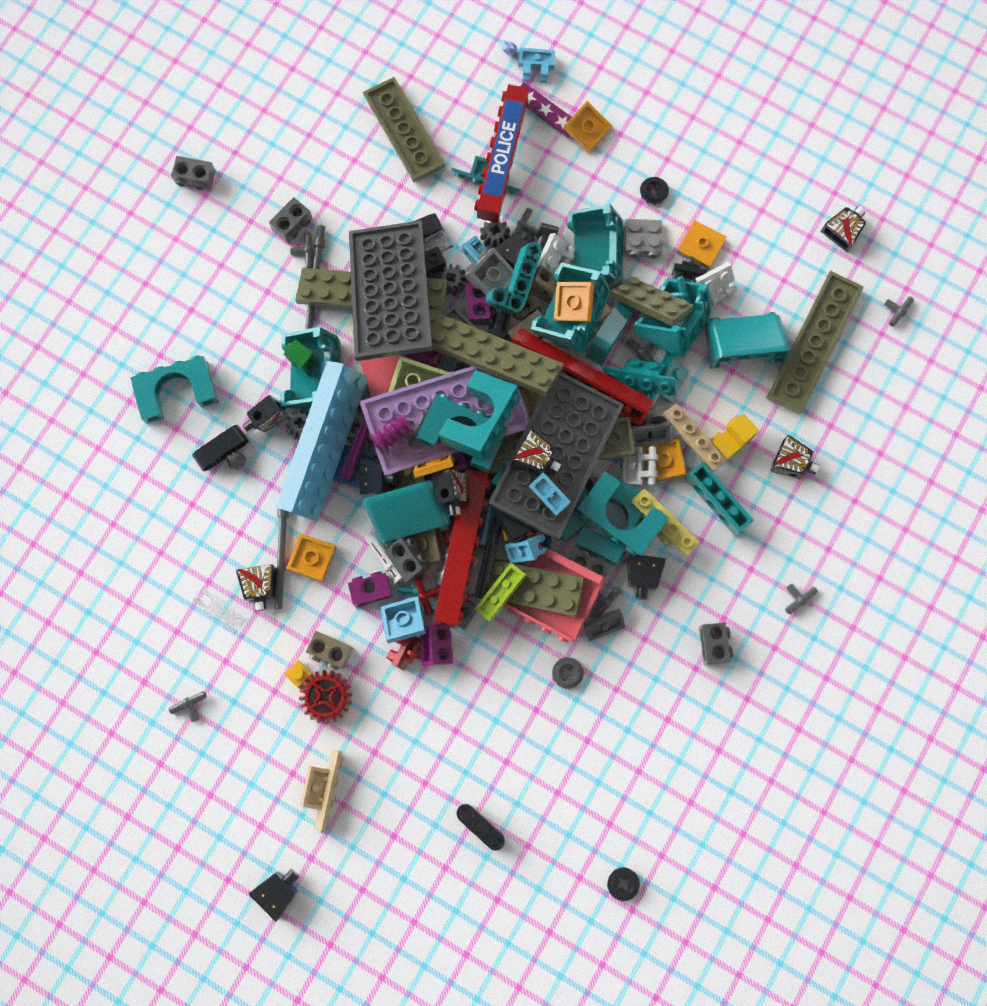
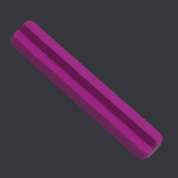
M361 424L341 473V477L350 480L352 478L369 434L368 426Z

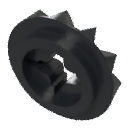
M649 177L640 186L641 198L647 204L651 203L654 206L658 203L662 204L668 197L669 187L663 179ZM653 185L655 190L659 191L656 193L655 197L652 192H649L652 190Z
M621 867L614 869L609 875L607 887L609 893L615 899L629 901L637 895L640 881L633 870ZM619 876L624 881L629 880L626 884L628 892L623 887L617 888L620 884Z

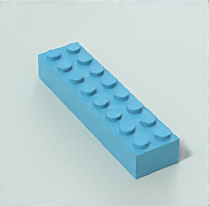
M327 361L277 502V508L318 522L368 379L367 376L344 364Z

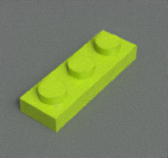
M510 563L474 610L489 622H492L527 575Z

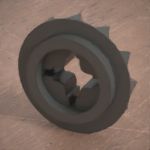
M570 657L558 660L552 670L553 680L559 687L564 689H572L578 686L584 675L582 665L576 659ZM573 666L571 674H573L575 679L567 677V679L563 680L564 672L560 668L567 670Z

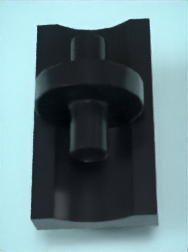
M691 256L689 261L682 260V264L675 263L671 275H673L675 280H677V277L683 276L696 283L695 279L706 274L708 270L700 268L699 263H694L695 257Z

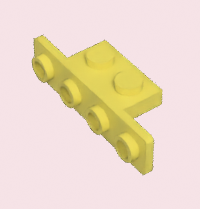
M643 489L631 501L644 515L643 519L653 506L669 517L657 536L663 544L667 543L670 546L673 543L687 556L700 543L646 489Z

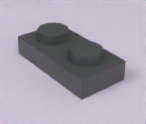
M620 609L584 623L589 641L626 628Z

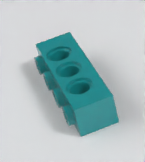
M704 462L699 464L685 477L688 483L734 536L754 521Z

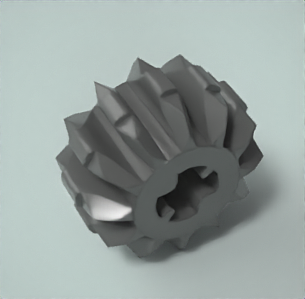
M500 218L498 223L491 221L488 223L485 221L484 227L480 228V240L484 241V246L490 245V249L511 237L509 234L511 229L507 227L506 221L500 223Z
M449 264V269L443 266L444 273L438 272V276L440 277L439 279L448 280L447 295L451 292L453 296H456L457 290L459 293H462L461 287L466 288L465 282L468 280L464 276L466 273L465 269L460 270V265L458 264L455 268H453L452 264ZM453 278L455 279V282H452L449 279Z
M299 409V414L292 411L293 417L287 416L289 422L285 423V427L288 428V435H292L294 440L298 437L300 439L304 425H302L303 428H299L298 425L301 422L306 423L309 410L304 413L302 409Z

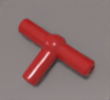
M416 578L414 582L419 594L418 597L422 602L426 615H430L433 613L429 598L439 595L440 586L426 591L422 578Z

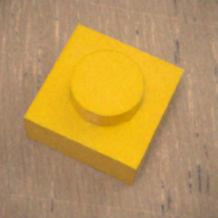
M297 660L284 675L299 688L312 673Z

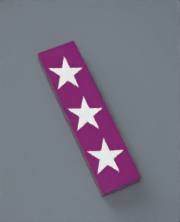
M523 82L521 87L529 88L526 108L569 139L571 136L563 127L572 117Z

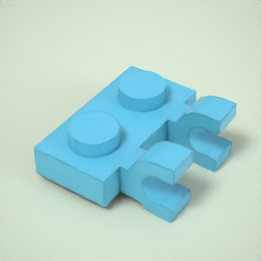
M520 48L518 67H523L522 82H530L531 68L541 69L540 83H547L548 70H554L555 50Z

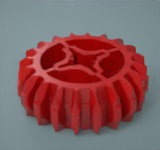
M322 670V676L316 671V679L309 675L310 684L305 681L302 683L307 688L306 690H299V692L305 693V697H299V700H305V703L301 704L300 707L308 708L304 712L305 715L312 713L310 720H314L318 716L317 723H321L324 718L325 724H329V717H331L333 722H336V715L340 718L344 717L341 710L349 711L345 704H352V701L347 700V697H352L353 693H346V690L351 689L350 685L344 687V684L348 681L346 678L339 681L342 674L338 673L334 678L335 672L333 670L330 671L329 676H327L326 670ZM330 680L335 682L336 685L329 689H324L319 682ZM315 688L318 696L312 704L310 696L312 689ZM340 689L341 701L339 706H337L334 696ZM321 691L325 693L331 692L328 696L330 702L327 700L321 701L324 697ZM323 704H327L333 711L330 713H320L315 709Z

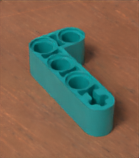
M530 242L520 249L507 290L499 287L489 291L486 295V302L489 306L507 314L517 313L524 308L542 254L540 244ZM523 265L527 268V274L523 271ZM517 283L521 285V291L518 290ZM495 293L499 296V302L494 299ZM512 300L516 303L515 309L511 306Z
M618 301L593 338L585 357L602 366L636 309Z

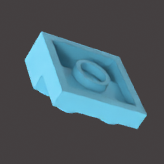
M418 596L381 606L385 639L388 644L426 633L423 607Z

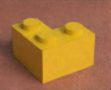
M745 414L740 417L736 415L725 426V432L722 434L718 432L710 439L726 461L749 443L760 431Z

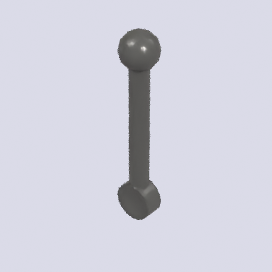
M424 409L422 417L415 430V435L408 441L410 447L416 445V437L429 411L427 409Z

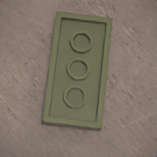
M632 276L625 280L623 284L610 291L611 298L670 326L675 325L693 311V304Z

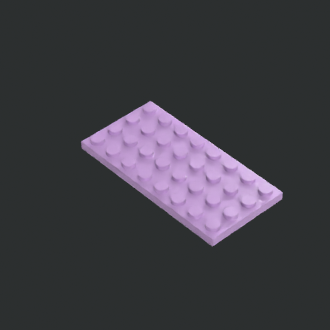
M471 366L362 400L360 405L370 434L377 436L376 431L378 429L383 431L384 425L390 427L389 422L391 420L396 422V417L400 416L403 418L402 415L407 418L415 432L424 409H430L436 394L439 396L440 394L446 395L456 404L463 403L473 412H483L490 419L494 407L485 401L470 396L467 389V384L475 370L508 383H514ZM519 387L520 400L516 406L514 405L510 419L505 422L504 426L508 427L504 438L523 432L530 420ZM454 420L466 426H472L470 423L466 421ZM410 432L407 433L408 440L401 437L402 444H399L397 441L394 442L395 449L388 446L389 453L382 450L381 454L375 447L385 476L449 454L462 452L442 444L440 437H438L434 448L416 441L414 447H410L408 441L413 437Z

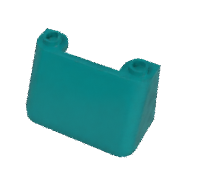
M611 204L569 211L567 227L574 233V248L576 249L574 252V265L600 271L607 283L618 277H621L623 280V221L620 214Z
M561 262L554 273L556 284L557 282L594 283L591 322L554 321L555 292L545 316H537L533 319L531 330L534 334L572 351L583 353L607 302L610 287L600 271Z
M667 278L659 288L669 293L679 292L678 283L675 279ZM685 281L686 289L689 292V302L694 305L693 311L673 326L653 317H650L649 320L641 317L634 326L637 335L675 357H685L711 315L708 284Z
M775 312L726 319L713 317L704 326L710 369L720 368V363H727L728 365L732 361L767 358L769 361L774 358L775 363L784 362L791 353L790 344L780 315Z
M322 327L282 334L281 347L283 351L287 344L292 343L295 339L312 351L320 362L309 376L291 364L290 390L282 392L280 396L281 407L286 409L311 408L321 380V363L330 361L341 364V343L338 336Z
M433 480L362 499L380 542H385L386 545L393 544L400 537L435 528H439V531L451 528L450 524L455 522L454 517H449L448 507L437 503Z

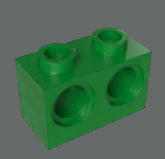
M295 339L292 343H288L284 349L283 355L287 360L307 376L311 374L320 362L312 351Z

